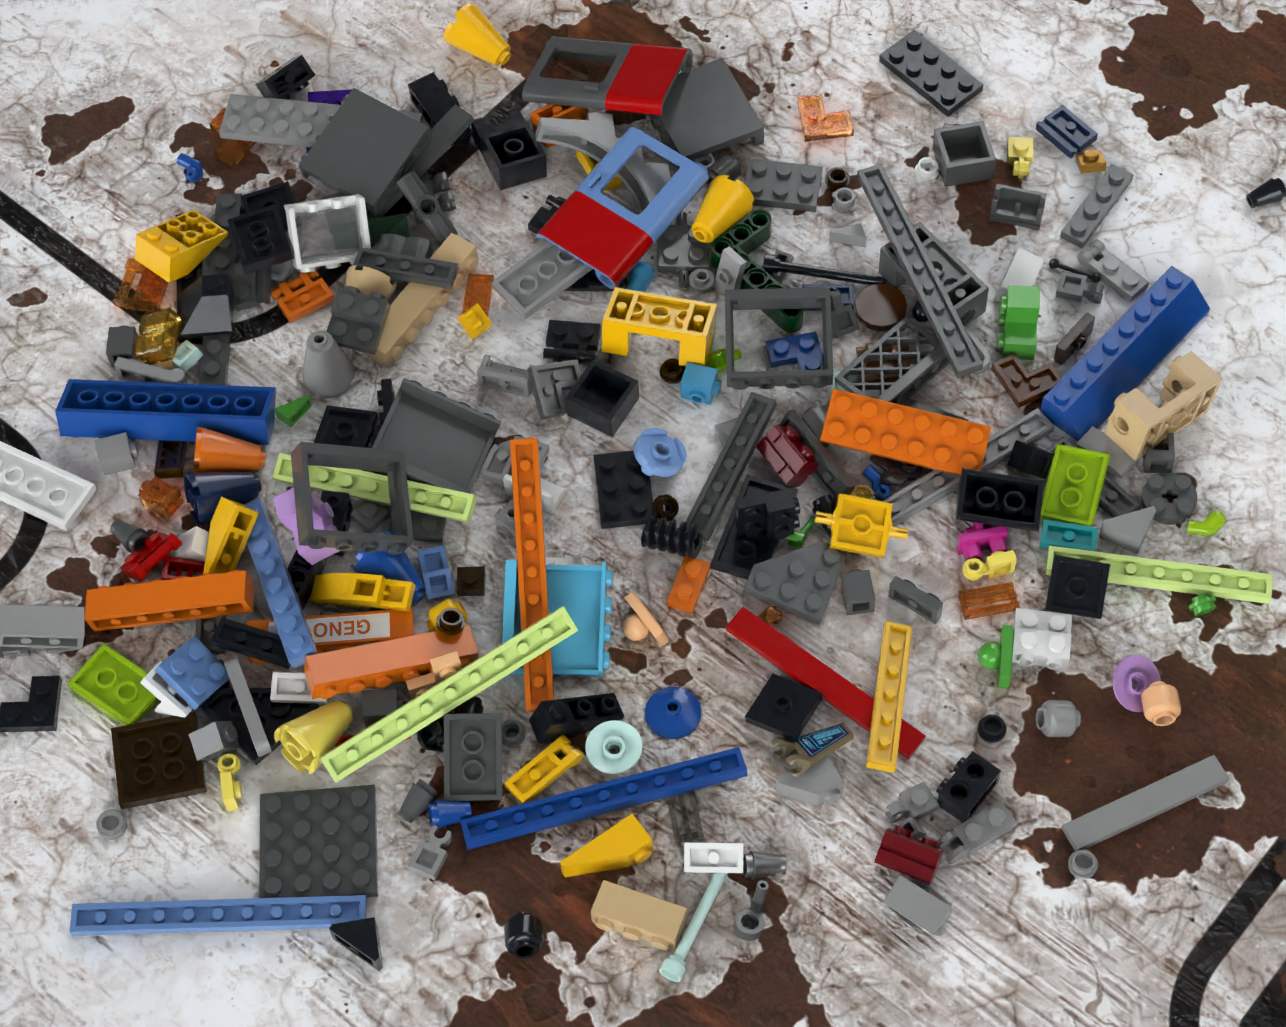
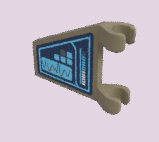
M840 723L799 736L796 742L787 738L776 737L772 740V745L774 747L783 745L781 750L774 751V755L779 759L787 757L794 749L797 750L800 755H790L787 758V762L790 765L798 763L796 768L789 770L792 776L798 777L810 766L853 740L854 735L844 723Z

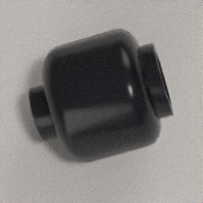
M520 912L506 921L504 925V938L508 952L518 958L527 959L540 951L543 947L544 938L542 923L539 918L526 912Z

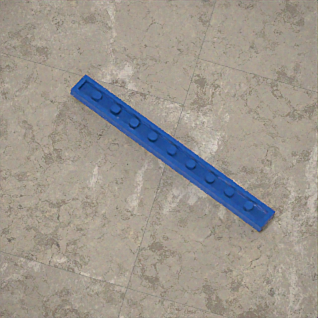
M737 747L462 819L460 822L467 850L746 777L748 776L747 767L741 750Z

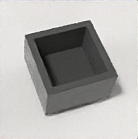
M984 121L934 129L932 149L945 187L994 178L996 157Z

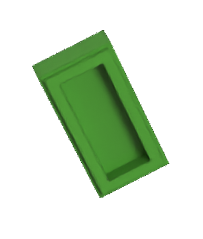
M1002 625L1000 644L986 642L978 651V660L984 668L991 670L999 667L998 688L1008 689L1012 677L1014 628L1011 625Z

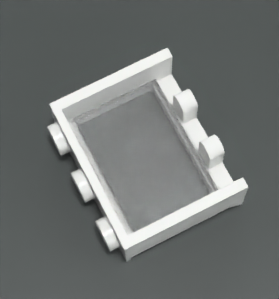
M356 194L284 205L290 246L294 257L292 265L296 269H300V272H312L316 270L315 267L324 265L327 269L338 268L341 266L340 263L350 262L353 265L360 247L371 249L365 198Z

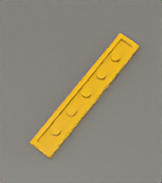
M885 621L883 625L866 759L867 768L894 773L896 770L913 626Z

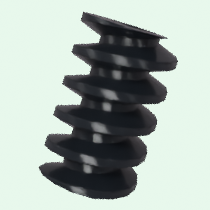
M652 514L644 526L641 545L642 547L648 546L649 549L657 548L662 552L668 551L670 554L678 553L679 556L685 557L688 555L689 558L695 559L700 552L703 539L702 534L697 532V524H692L690 529L687 530V522L682 521L679 528H677L676 519H672L668 526L666 517H661L659 523H657V516Z

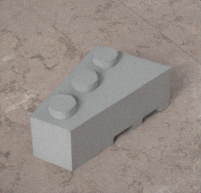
M18 603L0 604V659H3V654L20 652L21 657L30 656V651L46 649L47 654L81 650L85 637L84 607H77L71 604L63 606H48L46 604L20 605Z

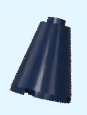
M252 472L186 473V476L183 478L186 500L193 509V511H190V514L197 526L204 525L212 520L221 496L244 505L258 498V492L262 491L259 477L254 476Z

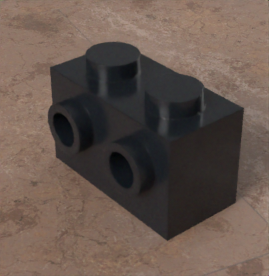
M299 55L284 63L255 85L263 97L288 100L291 98L290 93L294 90L299 92L309 85L308 80L316 75L303 55Z

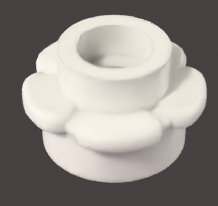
M924 157L919 160L915 167V173L922 180H933L939 175V166L934 158Z

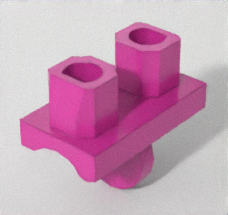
M973 522V527L965 528V533L958 535L956 550L958 555L963 554L966 561L971 558L981 561L982 550L989 549L991 554L997 551H1007V527L999 526L993 528L989 524L983 525L982 523Z

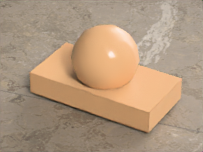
M631 592L625 596V600L635 614L628 616L624 620V635L632 641H640L645 639L650 632L661 647L669 642L668 636L637 595Z

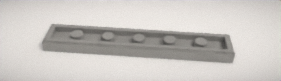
M1212 755L1063 824L1062 831L1075 851L1085 850L1228 783L1230 778L1216 756Z

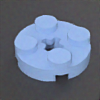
M648 428L644 430L633 444L634 455L641 465L642 472L648 476H676L687 458L682 442L677 437L673 440L667 436L668 431L664 429Z

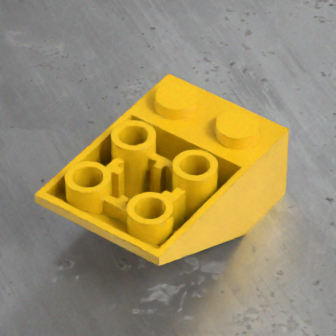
M193 209L136 234L135 260L170 283L188 275L228 236V231Z

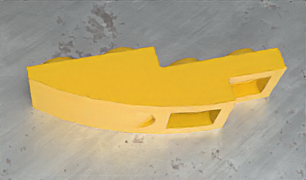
M360 573L320 574L315 576L310 602L317 604L332 603L342 607L362 609L365 606L410 612L416 585L413 582L386 579L383 575Z

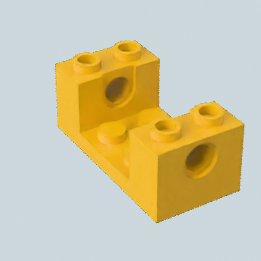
M615 287L603 317L602 352L628 356L631 348V337L633 333L678 340L680 341L679 365L686 366L687 362L706 366L715 338L717 304Z

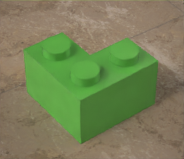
M1008 285L1006 296H1001L998 326H1003V332L998 334V348H1003L1002 358L1015 353L1019 359L1034 360L1037 347L1040 287Z

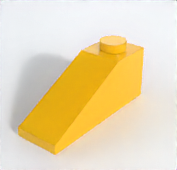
M221 496L210 523L203 575L206 573H228L235 570L258 517V512Z
M631 814L560 861L562 874L564 877L627 868L635 863H643L653 852V840L635 816Z

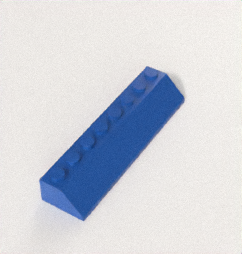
M1171 266L1043 397L1041 411L1049 421L1077 441L1092 426L1098 429L1113 412L1116 398L1124 392L1127 394L1137 388L1210 311V307L1194 280Z
M69 379L55 413L60 436L101 439L126 432L129 440L196 442L197 427H203L257 445H269L274 430L276 387Z

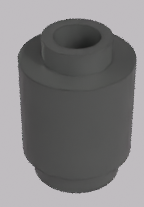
M725 155L708 169L709 180L706 183L708 187L711 181L718 175H729L727 179L732 181L741 175L739 161L735 157Z

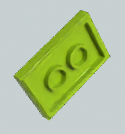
M1056 444L1055 455L1051 463L1042 499L1040 521L1045 519L1093 527L1110 461V454Z
M105 643L67 683L69 689L123 726L139 723L159 701L155 695L140 683L148 672Z

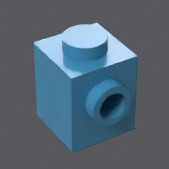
M687 362L680 382L681 398L698 404L705 403L711 405L714 395H719L722 381L718 380V369Z

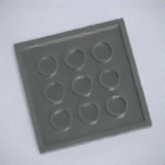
M374 784L260 794L259 898L354 895L378 897L376 788Z

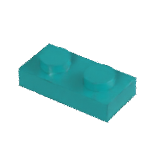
M1043 519L1039 548L1048 549L1049 546L1096 551L1098 528Z

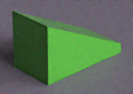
M306 395L274 410L276 417L292 428L313 406L311 396Z

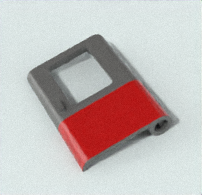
M552 36L546 42L545 49L523 87L522 99L525 102L662 115L664 102L680 70L682 73L690 72L693 63V53L690 48ZM570 59L613 63L604 81L600 83L542 77L550 60Z

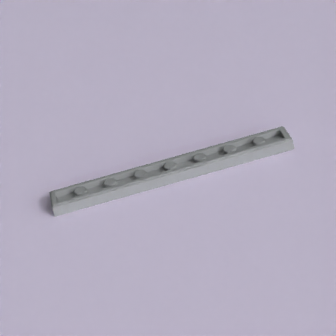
M1037 408L993 434L988 440L981 471L987 472L1010 458L1016 440L1032 445L1052 433L1055 426ZM933 470L881 501L893 504L891 513L892 526H897L957 490L960 476Z

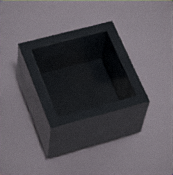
M592 360L565 398L567 416L613 437L639 400L638 380Z

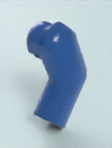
M183 153L177 157V164L187 169V173H185L186 178L191 182L200 181L203 177L202 163Z
M870 464L861 474L871 482L872 493L875 499L883 501L890 496V486L880 484L882 474Z

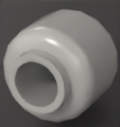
M1047 700L1036 712L1037 728L1047 737H1070L1081 724L1080 712L1068 700Z

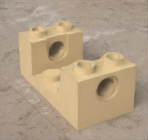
M1192 351L1183 357H1176L1169 365L1170 372L1162 383L1164 387L1159 396L1165 402L1159 407L1137 388L1127 394L1125 392L1120 394L1114 401L1115 408L1107 419L1109 423L1105 434L1134 461L1144 456L1147 449L1152 450L1166 441L1168 433L1176 434L1208 412L1223 378Z

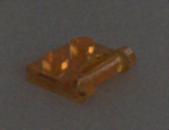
M128 258L125 264L126 272L120 289L114 295L112 303L120 308L158 313L168 282L134 258ZM136 273L142 274L134 298L128 297Z

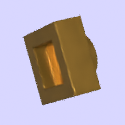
M1086 150L1076 153V164L1081 173L1106 171V160L1101 151Z

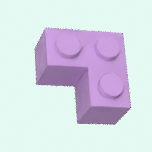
M294 487L273 498L279 521L293 532L298 554L313 565L339 552L336 548L312 549L309 546L299 545ZM313 490L310 491L314 529L338 531L332 522L334 513L327 502L323 503Z

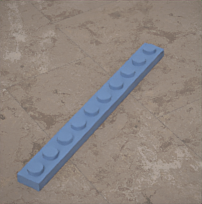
M366 895L80 903L72 904L69 932L72 936L327 929L332 924L366 919L367 897Z

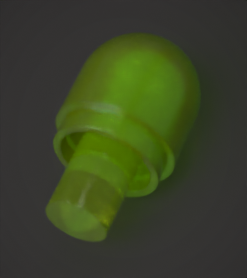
M722 348L711 352L708 355L706 366L718 369V372L725 370L726 349ZM740 349L734 350V361L742 358Z

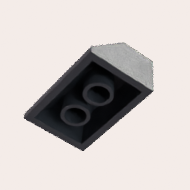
M962 468L956 500V519L1038 532L1044 480Z

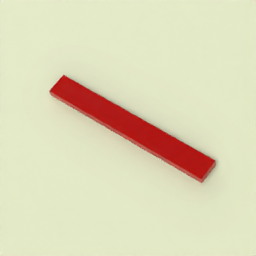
M742 607L727 624V632L800 684L821 692L824 701L870 733L874 699L745 607ZM903 719L901 721L898 753L909 760L923 743L926 735Z

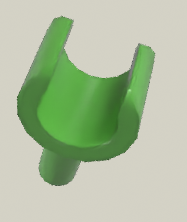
M811 517L804 527L801 528L800 532L794 530V534L788 536L789 541L787 545L802 548L808 531L815 524V518Z

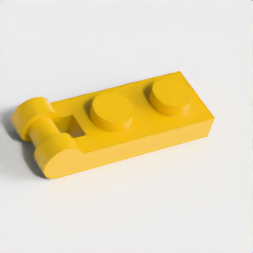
M562 735L504 782L505 788L520 804L530 802L567 770L578 765L584 758V754L579 749H574L570 745L571 741L565 735ZM563 753L565 757L560 760L556 755Z

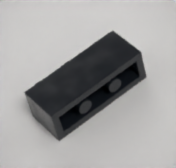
M434 72L408 84L411 102L419 113H422V117L431 129L455 104L460 107L457 98L448 93L444 80H439ZM470 126L452 145L471 136Z

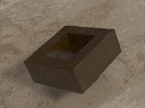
M485 566L457 567L458 596H485Z

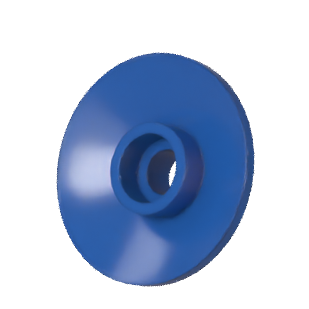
M666 687L660 689L649 698L646 704V723L656 735L662 738L680 739L686 737L700 723V703L694 694L684 688ZM676 706L678 709L676 711H669L668 707Z

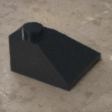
M229 274L202 275L182 292L181 338L233 334L234 291Z

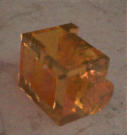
M157 476L151 481H144L139 488L138 496L142 506L166 521L184 503L179 488L169 485Z

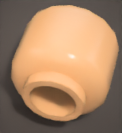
M1163 681L1151 683L1142 692L1141 702L1144 716L1148 721L1153 722L1154 725H1170L1181 714L1179 694L1174 686Z

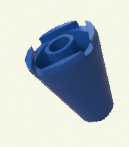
M391 530L383 532L385 535H394ZM361 550L354 558L358 562L357 565L351 564V568L355 573L383 575L386 579L413 582L416 585L412 599L413 606L417 605L425 597L423 592L426 587L405 551L401 554L392 555L386 551L365 553Z

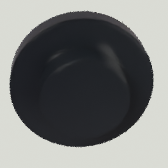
M987 715L979 721L977 730L979 736L984 741L996 743L1005 737L1007 727L1004 720L999 716Z

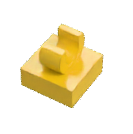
M478 303L457 318L472 340H475L494 326Z

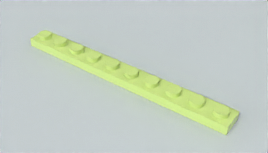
M565 607L558 608L319 758L334 782H338L578 631Z

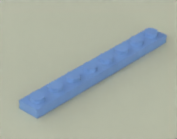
M258 497L245 504V506L259 513L247 540V545L288 662L293 668H296L305 663L306 656L318 654L265 505Z

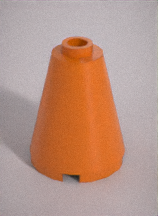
M197 427L193 472L256 473L259 472V467H265L266 451H261L260 445L203 427Z

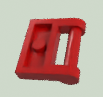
M160 532L155 533L146 539L145 546L125 558V563L120 567V570L127 577L143 581L148 576L147 572L172 550H177L181 547L182 542L173 533L169 535Z

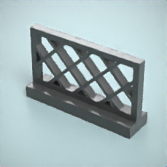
M906 316L835 377V382L846 391L867 396L865 390H881V395L876 399L903 405L949 365L950 362L939 340ZM908 327L915 332V337H900V332ZM930 343L935 347L932 351L920 352L919 344ZM886 344H897V352H882V347ZM900 344H916V352H901ZM879 359L880 367L864 368V363L867 360ZM883 359H898V367H883ZM901 359H917V364L913 367H902ZM880 374V383H865V375ZM883 374H899V379L896 382H884ZM849 375H861L862 383H850L846 378Z

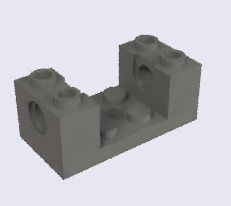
M919 222L913 227L934 268H938L941 271L938 273V276L965 326L986 311L989 287ZM889 242L880 248L879 273L893 287L897 288L906 281L909 282Z

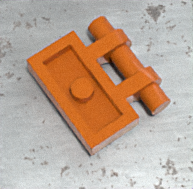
M316 270L307 273L301 272L297 278L287 283L284 281L277 285L278 288L270 291L272 299L274 301L277 300L278 307L290 324L334 302V294L322 277L318 279L319 274Z

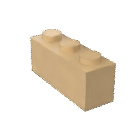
M605 880L601 884L591 909L592 922L598 928L605 931L613 929L622 932L625 937L631 940L638 941L643 939L649 941L652 946L660 950H667L669 948L676 951L688 919L687 908Z

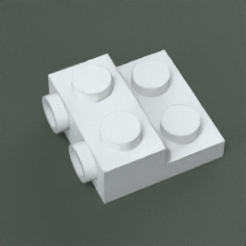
M1016 608L1012 663H1018L1025 667L1033 665L1045 666L1051 670L1067 669L1071 650L1072 614Z

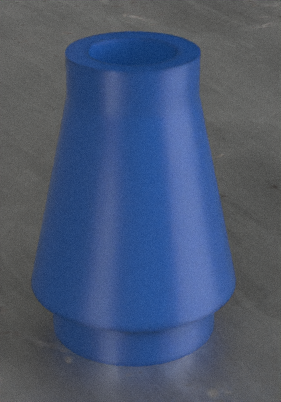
M435 800V803L428 804L431 827L436 825L438 829L460 822L462 819L472 817L470 802Z

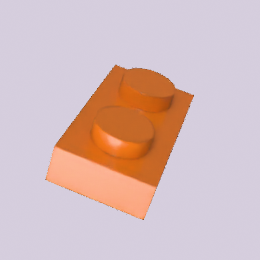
M686 555L667 598V606L693 614L710 572L711 563L697 558L691 559Z

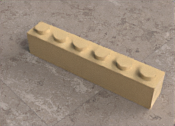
M451 233L430 259L458 263L459 270L452 289L409 282L390 305V311L376 354L363 352L364 355L387 368H390L395 361H398L402 357L405 348L417 339L420 330L425 324L428 325L436 311L447 303L451 293L462 285L466 275L477 267L479 258L476 245Z

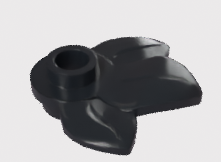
M871 455L869 459L884 470L880 478V484L902 485L906 480H915L923 471L921 466L876 455Z

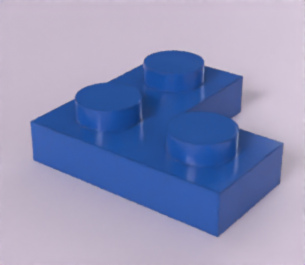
M816 331L765 341L771 368L797 363L798 370H824V356Z

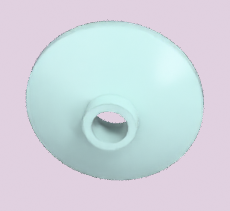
M612 720L597 725L589 733L585 750L589 762L597 770L607 774H619L630 770L637 764L642 754L643 745L640 734L633 726L623 721ZM616 748L619 750V753L610 754L609 751Z

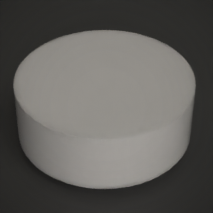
M110 809L100 814L96 826L103 838L115 840L126 832L127 821L120 811Z

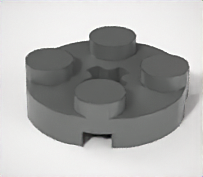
M1169 472L1153 474L1144 485L1141 494V504L1143 509L1155 507V521L1166 525H1175L1182 523L1186 520V517L1192 515L1197 504V492L1187 475ZM1170 494L1174 496L1175 499H1173L1172 503H1169L1167 499L1162 498V496Z

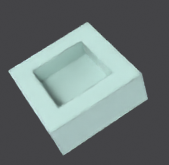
M185 340L168 358L185 373L197 364L203 354L196 346Z

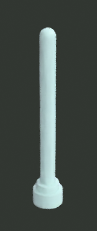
M714 873L674 955L664 959L659 969V972L665 978L674 982L681 981L686 971L684 960L728 873Z

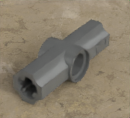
M415 171L406 174L396 182L400 191L415 210L416 217L424 223L439 246L451 233L458 234L440 208L438 200L430 194ZM428 203L433 207L434 211L426 214L421 210L420 206Z

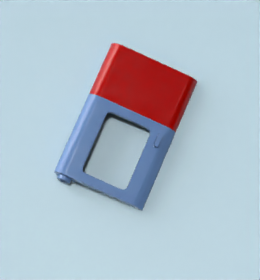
M630 127L539 230L536 237L546 239L595 270L597 278L605 286L614 289L619 286L709 180L708 170L703 164L691 161L643 131ZM645 146L680 168L642 213L634 214L601 192L640 147Z

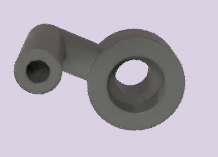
M761 880L757 883L750 908L742 910L736 915L733 929L735 934L743 940L754 941L762 935L765 921L760 912L769 888V884L766 881Z

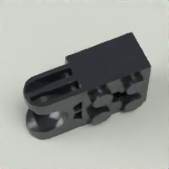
M518 107L507 110L509 118L505 125L491 126L482 117L474 119L475 121L471 124L473 139L500 190L547 177L546 154L540 143L536 141L534 132L529 123H526Z

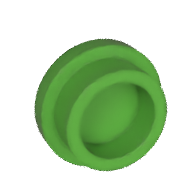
M1204 593L1192 598L1193 603L1188 606L1195 616H1200L1216 609L1214 604L1216 599L1215 596L1208 597V594Z

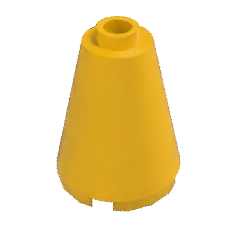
M472 2L459 9L454 15L458 19L454 24L449 22L443 37L444 41L494 66L506 64L511 57V47L481 9Z
M718 175L711 181L691 227L692 233L698 241L712 242L754 210L752 205L754 196L742 181L736 179L734 182L727 179L729 175Z

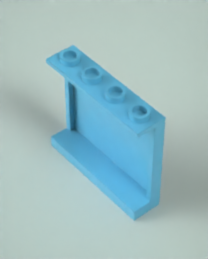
M506 560L502 643L521 632L517 560ZM602 561V566L546 565L549 614L564 606L578 629L576 633L551 648L553 676L604 677V669H609L610 652H605V641H610L611 625H606V614H611L612 598L607 597V587H612V570H608L607 563ZM523 666L509 675H524Z

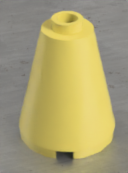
M334 700L278 727L274 732L275 742L281 741L283 748L280 752L294 768L300 772L309 770L308 774H312L322 764L319 757L334 748L353 722V710L348 703Z

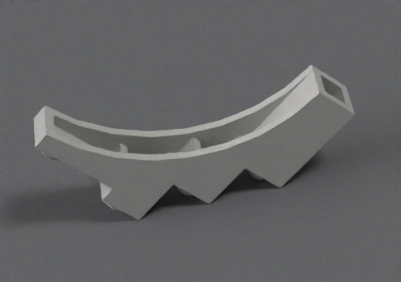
M588 113L586 120L540 117L535 133L536 141L568 147L588 155L598 162L602 160L620 139L615 135L612 114ZM641 147L616 174L633 194L641 212L670 180L668 164L645 163Z

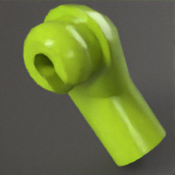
M1215 510L1203 522L1188 520L1186 533L1213 536L1224 527L1226 517L1221 511Z

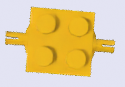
M839 493L833 514L818 511L815 514V523L830 525L831 539L829 548L883 559L890 537L906 540L908 536V529L892 526V503Z

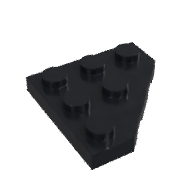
M221 688L200 706L201 711L212 722L232 721L238 734L239 749L255 765L259 764L270 754L258 757L233 688ZM271 688L249 689L272 751L282 744L280 740L276 743L274 739V732L278 727L319 708L318 704L272 702L270 700Z

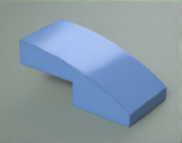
M444 545L417 551L428 601L455 595Z

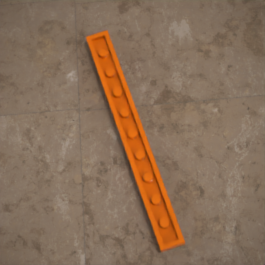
M538 438L510 440L521 631L549 615ZM551 648L523 665L527 713L534 712L541 701L555 700Z

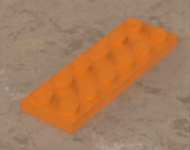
M833 388L820 442L961 476L962 468L981 471L992 427Z

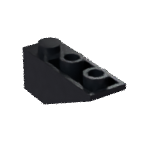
M615 693L541 701L530 717L529 722L537 742L540 744L554 742L562 735L569 739L593 730L603 722L623 719L624 714Z

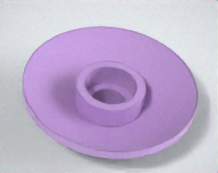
M1130 655L1122 659L1113 674V690L1119 703L1127 710L1143 712L1141 694L1151 683L1161 681L1159 671L1150 659L1142 655Z

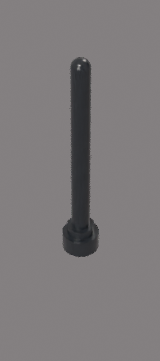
M765 254L763 269L771 276L773 273L778 274L779 271L865 285L885 284V279L881 276L782 262L779 258H775V255Z

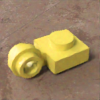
M1008 137L1007 162L1013 163V176L1023 179L1024 176L1029 175V164H1033V138Z
M1013 550L1006 552L997 551L988 556L985 563L976 558L968 559L963 564L962 572L967 579L972 581L979 580L984 575H987L988 579L1015 572L1017 558Z
M228 753L220 757L217 766L220 772L222 799L227 810L231 811L239 809L238 798H242L243 794L240 781H235L234 775L241 769L240 759L237 755Z

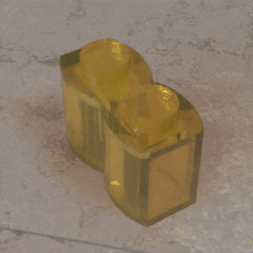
M170 307L144 314L139 325L140 336L136 342L135 353L136 357L144 364L153 365L172 360L176 355L181 318Z

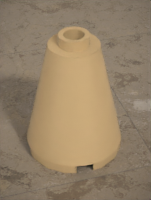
M352 265L348 268L345 287H356L361 291V294L369 296L371 292H378L383 294L388 301L395 292L397 284L396 282L391 284L388 275L363 266L362 271L355 270L357 265Z

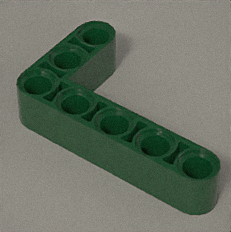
M763 209L754 210L711 243V264L716 270H718L722 251L727 247H731L747 261L740 289L784 288L748 256L771 237V214ZM804 309L761 310L785 332L795 333L803 326Z

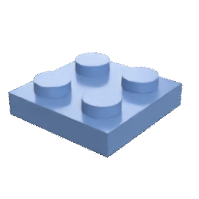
M195 635L155 669L194 711L230 680L226 667Z

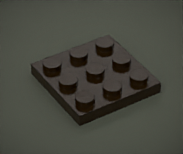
M190 712L185 718L170 716L111 728L118 799L121 809L207 792L203 761H197L189 738L190 733L199 729L196 712Z

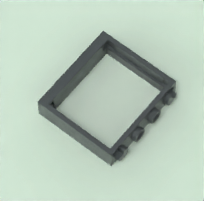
M830 287L725 290L727 387L743 390L748 387L771 389L774 386H785L795 389L805 385H812L815 388L833 385ZM822 308L824 370L734 372L733 310Z
M300 442L293 450L291 462L299 545L309 546L312 549L330 547L336 548L338 551L358 549L365 553L386 551L389 554L397 555L403 553L414 542L404 451ZM308 465L387 472L394 535L314 529Z

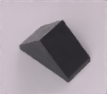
M375 917L332 924L329 930L333 940L376 970L380 971L383 968L379 930Z

